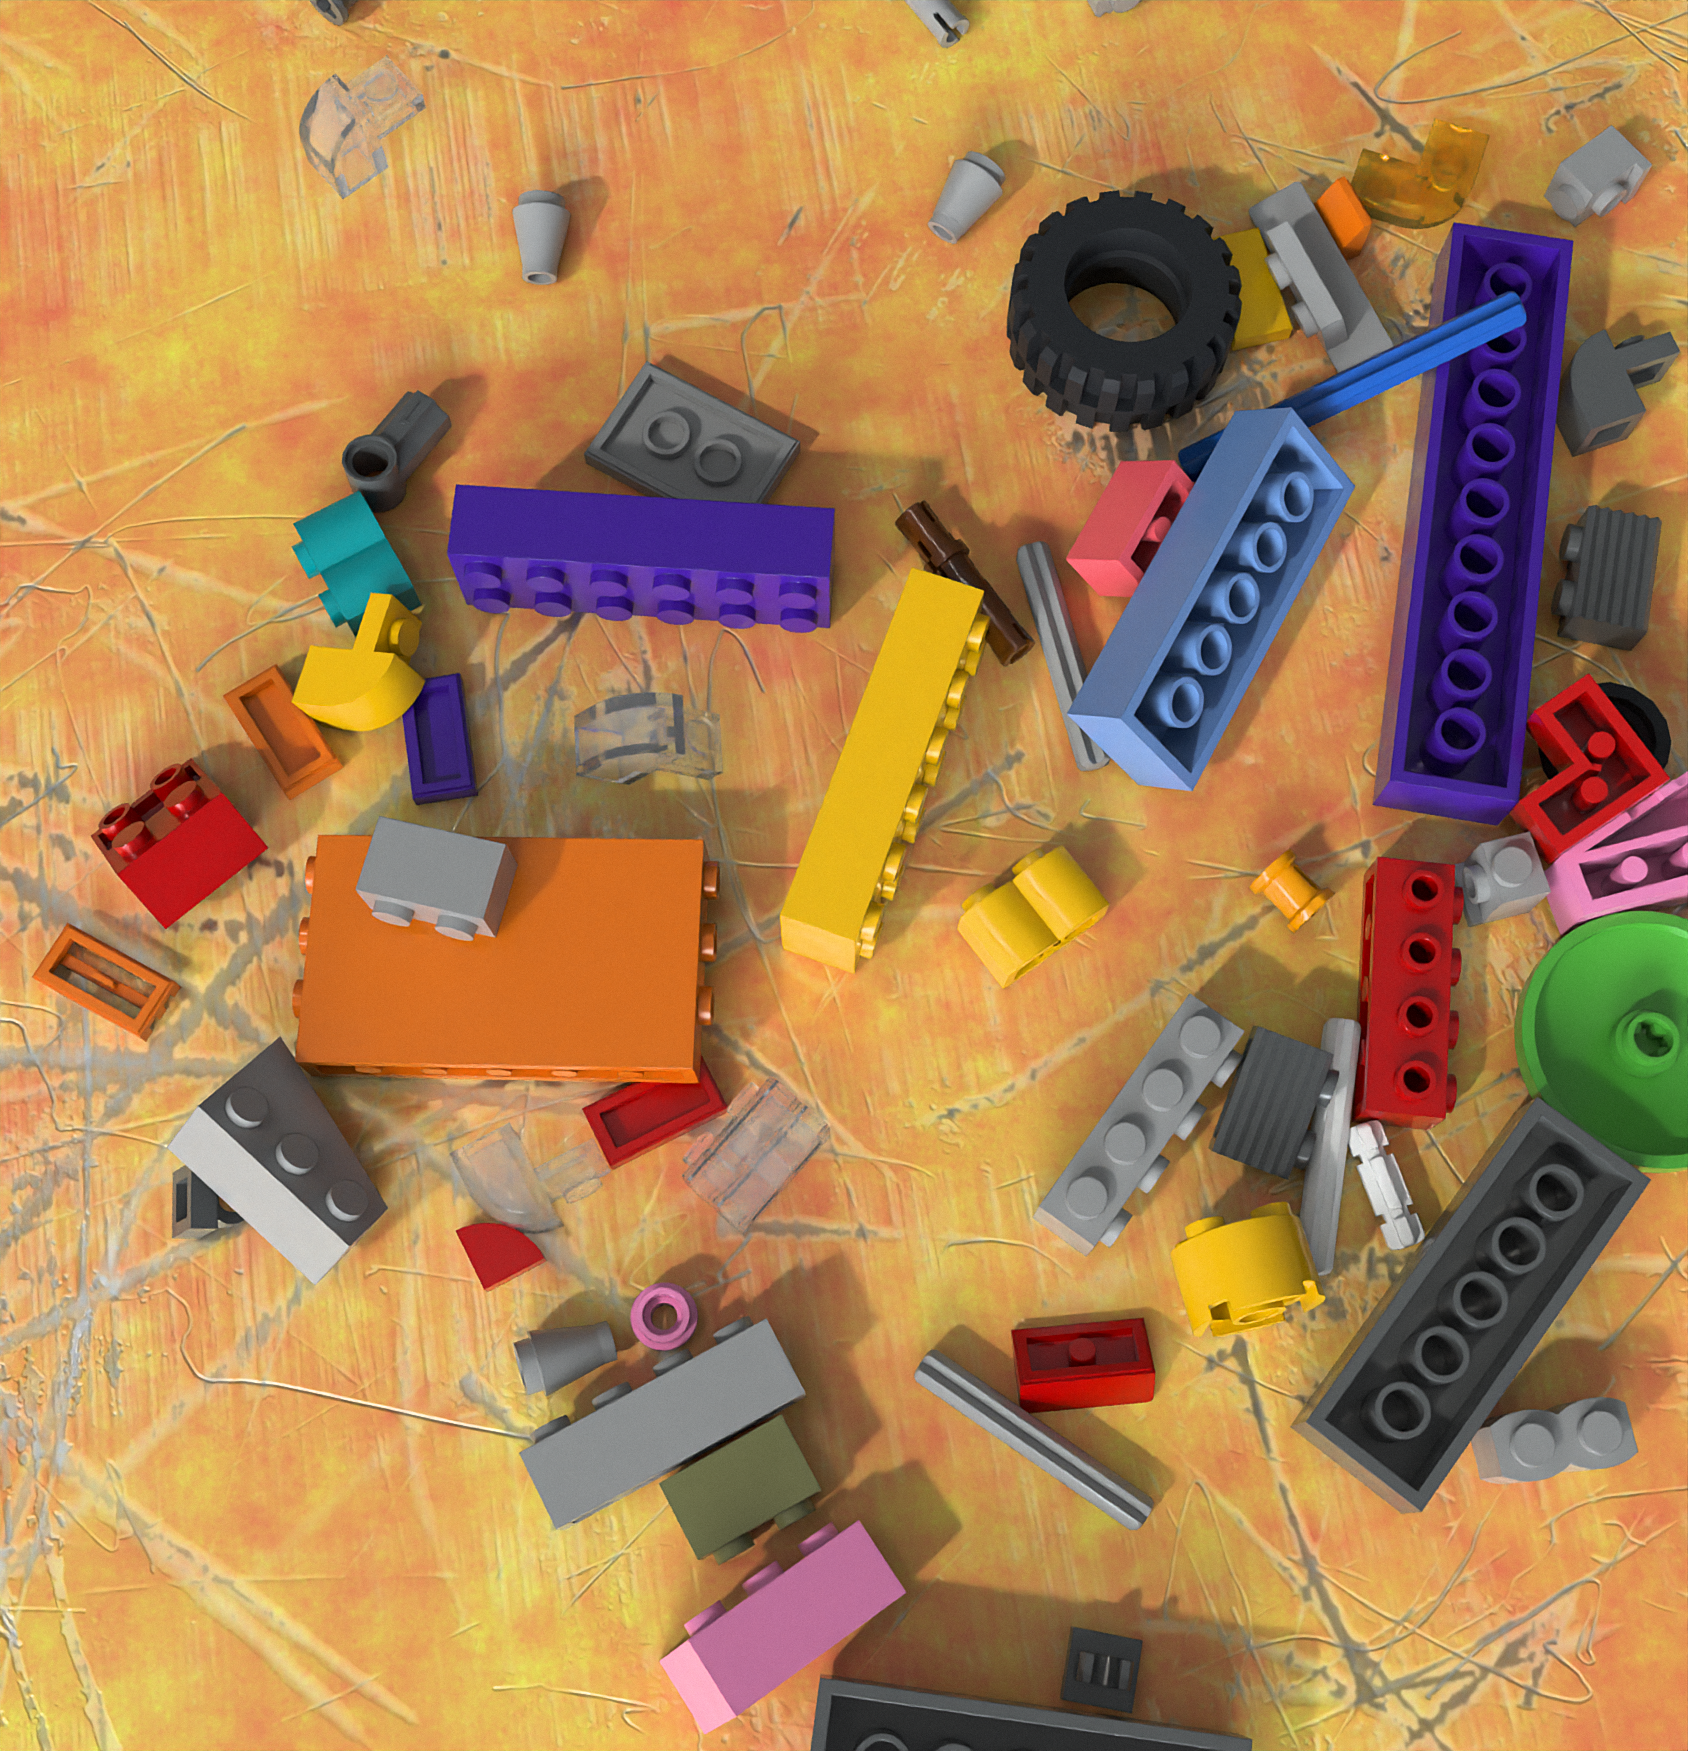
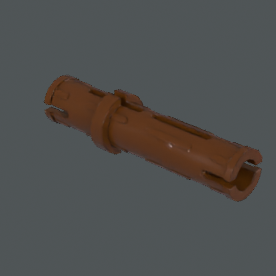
M925 500L921 503L917 502L905 510L896 520L895 526L902 532L925 562L924 571L984 590L981 614L991 617L985 640L1001 664L1006 667L1026 655L1035 645V641L1018 623L1009 608L974 566V563L968 557L970 549L963 540L954 539Z

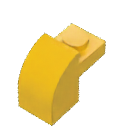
M371 593L353 649L310 645L291 702L324 728L370 731L395 721L415 702L425 683V679L409 666L411 656L415 653L419 644V631L422 621L392 594Z

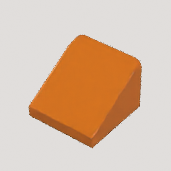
M1344 176L1337 179L1314 203V206L1347 261L1360 255L1373 221L1351 183Z

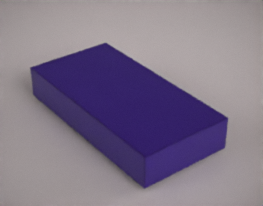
M460 673L425 678V683L419 696L402 715L412 798L416 805L478 796L462 677Z

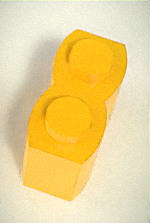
M1063 845L1049 853H1046L1042 847L1035 849L1013 867L1012 872L1016 876L1013 880L998 889L992 883H988L971 894L961 905L965 913L960 916L957 930L1003 989L1028 974L1053 953L1065 947L1094 926L1105 916L1110 905Z

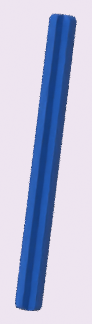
M1507 291L1266 409L1292 407L1309 428L1523 325L1527 321L1523 303L1514 291ZM1226 428L1178 452V459L1183 471L1192 482L1197 481Z

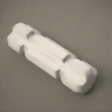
M1378 1120L1364 1122L1349 1129L1348 1147L1352 1157L1359 1156L1362 1162L1356 1168L1376 1217L1382 1215L1386 1223L1380 1225V1229L1387 1247L1391 1250H1401L1418 1244L1425 1239V1231L1418 1213L1411 1215L1408 1206L1414 1203L1394 1153L1387 1155L1384 1147L1390 1145L1383 1125Z

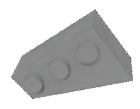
M281 1036L198 1105L167 1146L176 1157L314 1285L357 1244L388 1209L303 1071L295 1062L293 1055Z

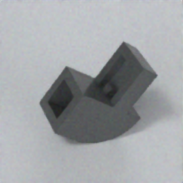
M1602 330L1592 335L1579 347L1560 378L1556 424L1572 457L1626 440L1646 412L1636 389L1661 381L1680 353L1671 332L1646 339L1644 335H1637L1621 342L1614 348L1606 330Z

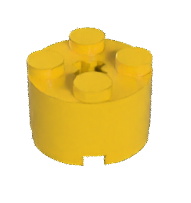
M1275 1202L1258 1207L1250 1212L1251 1219L1226 1225L1224 1217L1214 1216L1195 1221L1184 1228L1187 1239L1175 1245V1248L1170 1252V1258L1194 1336L1201 1337L1208 1325H1210L1213 1337L1234 1335L1264 1328L1286 1320L1283 1313L1286 1309L1285 1306L1300 1301L1303 1313L1324 1302L1326 1297L1301 1219L1292 1214L1288 1202Z

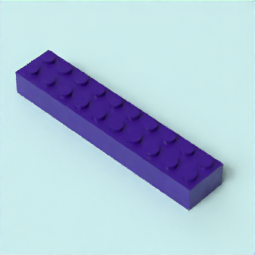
M1454 222L1436 260L1428 330L1507 291H1514L1519 296L1525 308L1527 321L1499 337L1424 372L1422 376L1372 805L1498 826L1519 802L1573 240Z

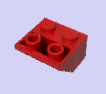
M192 758L182 765L177 763L162 770L151 781L148 792L131 805L123 803L109 811L98 825L99 830L91 835V838L117 876L165 929L268 849L263 840Z

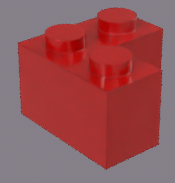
M1588 673L1534 710L1527 720L1526 730L1559 774L1521 799L1509 814L1524 833L1530 831L1536 850L1549 865L1563 853L1655 793L1670 777Z

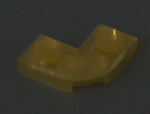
M1434 118L1418 165L1363 148L1351 185L1369 216L1373 219L1409 229H1426L1441 225L1452 219L1464 207L1475 184L1490 135Z

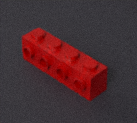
M1377 857L1364 874L1356 1021L1361 1026L1352 1103V1122L1364 1123L1378 1120L1384 1126L1431 1130L1446 1119V1113H1452L1457 1096V1080L1454 1074H1447L1448 1049L1453 1050L1458 1040L1459 1015L1457 1011L1450 1010L1451 986L1455 987L1460 978L1462 957L1459 948H1452L1453 925H1458L1462 917L1464 892L1462 887L1455 886V865Z

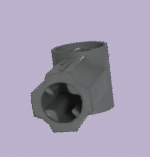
M419 390L415 393L407 391L371 435L357 437L346 446L342 454V465L352 492L360 491L373 513H384L392 510L403 501L406 495V480L452 427L449 416L442 411L435 400ZM383 471L380 475L366 477L369 473Z

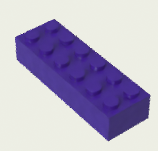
M456 484L447 555L466 604L473 605L475 608L488 613H504L510 608L534 609L536 612L550 617L568 616L571 612L596 613L599 617L611 621L629 620L633 615L657 617L660 621L672 625H686L692 623L695 619L719 621L723 626L734 629L751 628L757 623L780 625L783 629L790 632L807 633L814 631L817 627L830 628L835 569V508Z

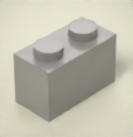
M379 816L355 890L372 909L371 914L384 922L398 926H410L412 919L436 924V931L459 940L472 941L475 933L496 938L518 864L506 844Z

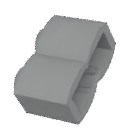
M1607 1397L1578 1400L1560 1404L1547 1410H1521L1494 1416L1484 1421L1471 1440L1480 1479L1495 1484L1532 1482L1553 1477L1560 1472H1580L1610 1468L1626 1462L1638 1452L1626 1403Z

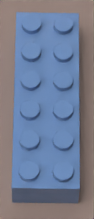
M1292 407L1234 412L1067 712V715L1138 785L1193 791L1355 488V485Z

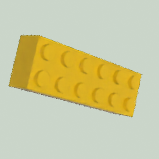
M911 567L780 913L782 946L784 950L855 974L861 956L869 959L873 958L884 926L881 920L885 905L880 904L881 900L885 898L893 901L905 869V865L902 863L907 846L902 844L903 840L913 844L916 841L926 811L923 805L928 787L924 786V784L935 787L946 757L944 748L949 730L955 731L958 726L967 698L964 694L970 675L976 676L985 651L987 641H984L991 617L981 614L984 590Z

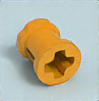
M1289 848L1254 880L1249 889L1255 895L1263 893L1289 919L1287 927L1294 934L1323 908L1335 893L1329 887L1321 889L1295 863L1297 855Z

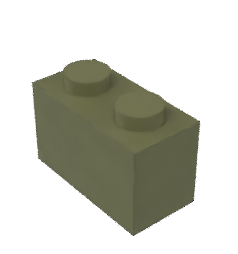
M782 1414L659 1483L697 1559L703 1560L713 1554L718 1565L753 1547L755 1543L750 1532L774 1519L779 1530H782L814 1512L816 1509L810 1498L822 1492Z

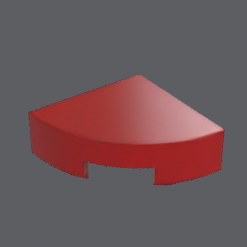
M478 1223L456 1230L486 1292H490L547 1261L534 1242L520 1231L509 1226L497 1223Z

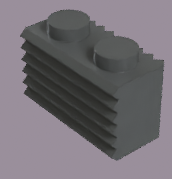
M1593 505L1588 506L1576 525H1567L1559 549V559L1568 561L1565 579L1561 578L1557 583L1551 604V614L1560 616L1557 631L1558 637L1632 651L1648 631L1662 520L1659 517L1637 516L1634 512L1625 514L1622 510L1612 511L1609 507L1601 509L1599 506Z
M1253 1026L1242 1054L1243 1058L1237 1067L1208 1148L1217 1154L1288 1180L1293 1167L1304 1170L1309 1161L1317 1134L1307 1130L1308 1124L1316 1105L1326 1108L1330 1103L1340 1072L1330 1068L1334 1054L1265 1028Z

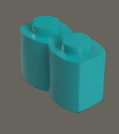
M360 491L293 523L302 541L291 547L308 578L311 579L321 574L328 590L318 594L335 627L347 622L356 638L371 593L392 594L410 611L422 605L407 573Z

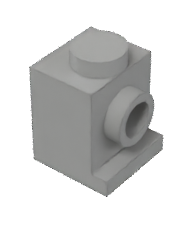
M1611 125L1560 163L1544 197L1551 203L1559 217L1577 227L1594 213L1599 217H1603L1614 209L1620 201L1626 204L1633 199L1652 164Z
M1530 831L1480 843L1464 862L1454 864L1455 886L1463 888V912L1468 927L1529 913L1551 892Z

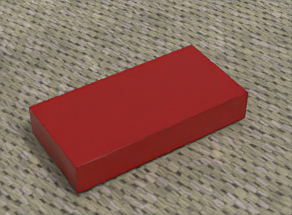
M702 1054L699 1083L635 1082L582 1108L612 1170L729 1112V1108Z

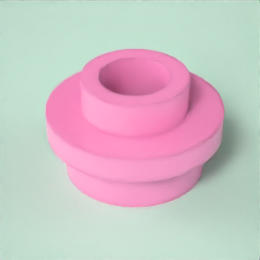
M673 1283L653 1284L644 1289L635 1299L630 1315L631 1326L636 1337L645 1346L657 1351L675 1350L687 1343L693 1336L698 1323L697 1307L691 1295L684 1288ZM664 1305L673 1307L677 1311L675 1325L667 1330L656 1328L652 1321L655 1310Z

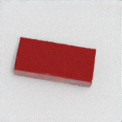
M1144 1317L1011 1330L1019 1407L1029 1414L1146 1403L1154 1398L1156 1373Z

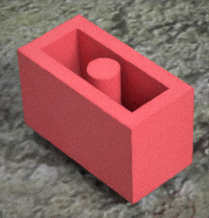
M1175 460L1121 461L1068 553L1066 560L1099 596L1132 597L1192 490L1194 483Z

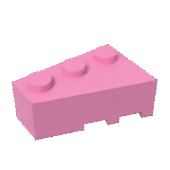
M1688 771L1563 853L1544 871L1551 890L1546 897L1561 936L1569 934L1577 927L1605 915L1628 911H1656L1688 902Z
M859 1520L841 1533L830 1522L798 1545L805 1558L784 1572L776 1560L744 1582L742 1587L749 1597L727 1612L721 1601L718 1600L684 1624L691 1638L659 1662L704 1734L738 1716L907 1593Z

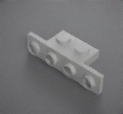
M1301 182L1290 184L1249 209L1250 218L1255 227H1259L1262 239L1271 254L1264 258L1273 280L1280 290L1289 286L1298 302L1291 306V309L1301 330L1307 338L1316 334L1337 373L1394 347L1393 342Z

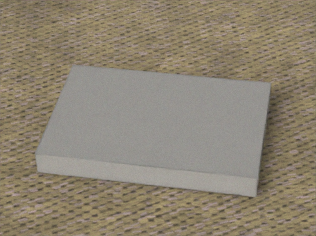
M646 361L584 453L586 464L648 497L767 504L800 453V441Z

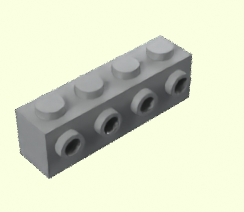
M1189 993L1041 1202L1032 1218L1086 1257L1098 1241L1110 1248L1133 1216L1122 1208L1132 1192L1138 1187L1148 1194L1170 1163L1169 1160L1160 1155L1169 1139L1175 1134L1185 1141L1207 1110L1206 1107L1197 1102L1199 1096L1210 1081L1222 1088L1243 1058V1055L1233 1048L1245 1031Z
M749 1316L743 1317L725 1326L713 1335L718 1344L694 1358L689 1349L682 1350L652 1368L657 1376L654 1380L633 1391L628 1382L619 1384L591 1401L596 1410L595 1412L571 1424L567 1415L561 1416L539 1427L530 1434L534 1445L519 1452L556 1530L570 1528L806 1398V1393L767 1318L754 1325Z

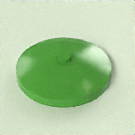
M1628 911L1605 915L1577 927L1559 940L1543 955L1527 978L1519 997L1514 1025L1515 1049L1520 1072L1532 1099L1539 1097L1640 1172L1671 1173L1688 1170V919L1655 911Z

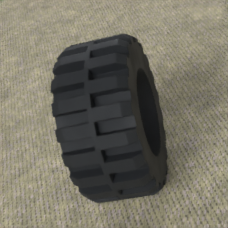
M1119 190L1100 192L1097 201L1089 202L1087 196L1067 203L1064 216L1059 211L1052 212L1039 224L1038 233L1032 234L1027 238L1021 248L1019 263L1015 264L1007 315V337L1011 340L1009 353L1014 367L1020 371L1024 370L1023 383L1033 395L1038 396L1042 392L1047 395L1045 405L1047 408L1059 416H1063L1067 410L1077 415L1075 424L1093 429L1094 422L1110 424V432H1128L1129 425L1133 423H1140L1143 430L1162 426L1165 414L1169 413L1172 419H1178L1191 411L1195 399H1204L1215 386L1218 374L1222 373L1240 319L1242 301L1239 298L1242 284L1239 270L1234 265L1230 266L1233 254L1225 241L1220 237L1213 241L1211 238L1213 227L1197 214L1193 219L1184 214L1186 206L1171 199H1168L1166 204L1151 200L1153 193L1135 191L1134 197H1120ZM1109 283L1132 285L1158 298L1169 310L1176 325L1166 333L1149 340L1137 342L1117 341L1101 336L1085 326L1074 314L1069 302L1082 291L1097 285Z

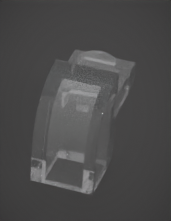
M387 55L346 84L335 73L316 90L307 103L301 117L299 135L308 161L342 199L346 198L389 167L380 140L426 108L423 94Z
M661 692L620 695L600 701L574 716L576 776L630 785L657 770L706 780L723 773L720 714L684 707L683 695Z
M510 1122L450 1153L467 1191L476 1204L498 1224L506 1225L521 1233L528 1234L546 1233L563 1227L564 1224L553 1203L563 1197L567 1204L586 1198L602 1187L603 1184L599 1178L611 1173L594 1138L535 1168L519 1134Z

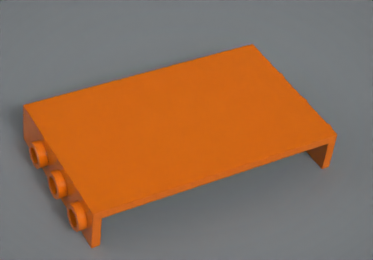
M318 835L316 856L308 857L305 868L306 889L309 894H312L310 917H303L299 928V948L301 954L306 956L303 979H298L295 982L292 995L293 1013L299 1019L295 1062L311 1076L659 1083L700 1082L702 1025H713L715 1008L714 987L704 986L705 962H716L717 925L716 923H707L708 900H718L720 894L719 861H710L703 839L476 837L506 844L518 866L496 938L475 933L472 941H465L439 933L435 930L436 924L412 919L410 926H398L375 918L371 914L372 909L355 890L373 835Z

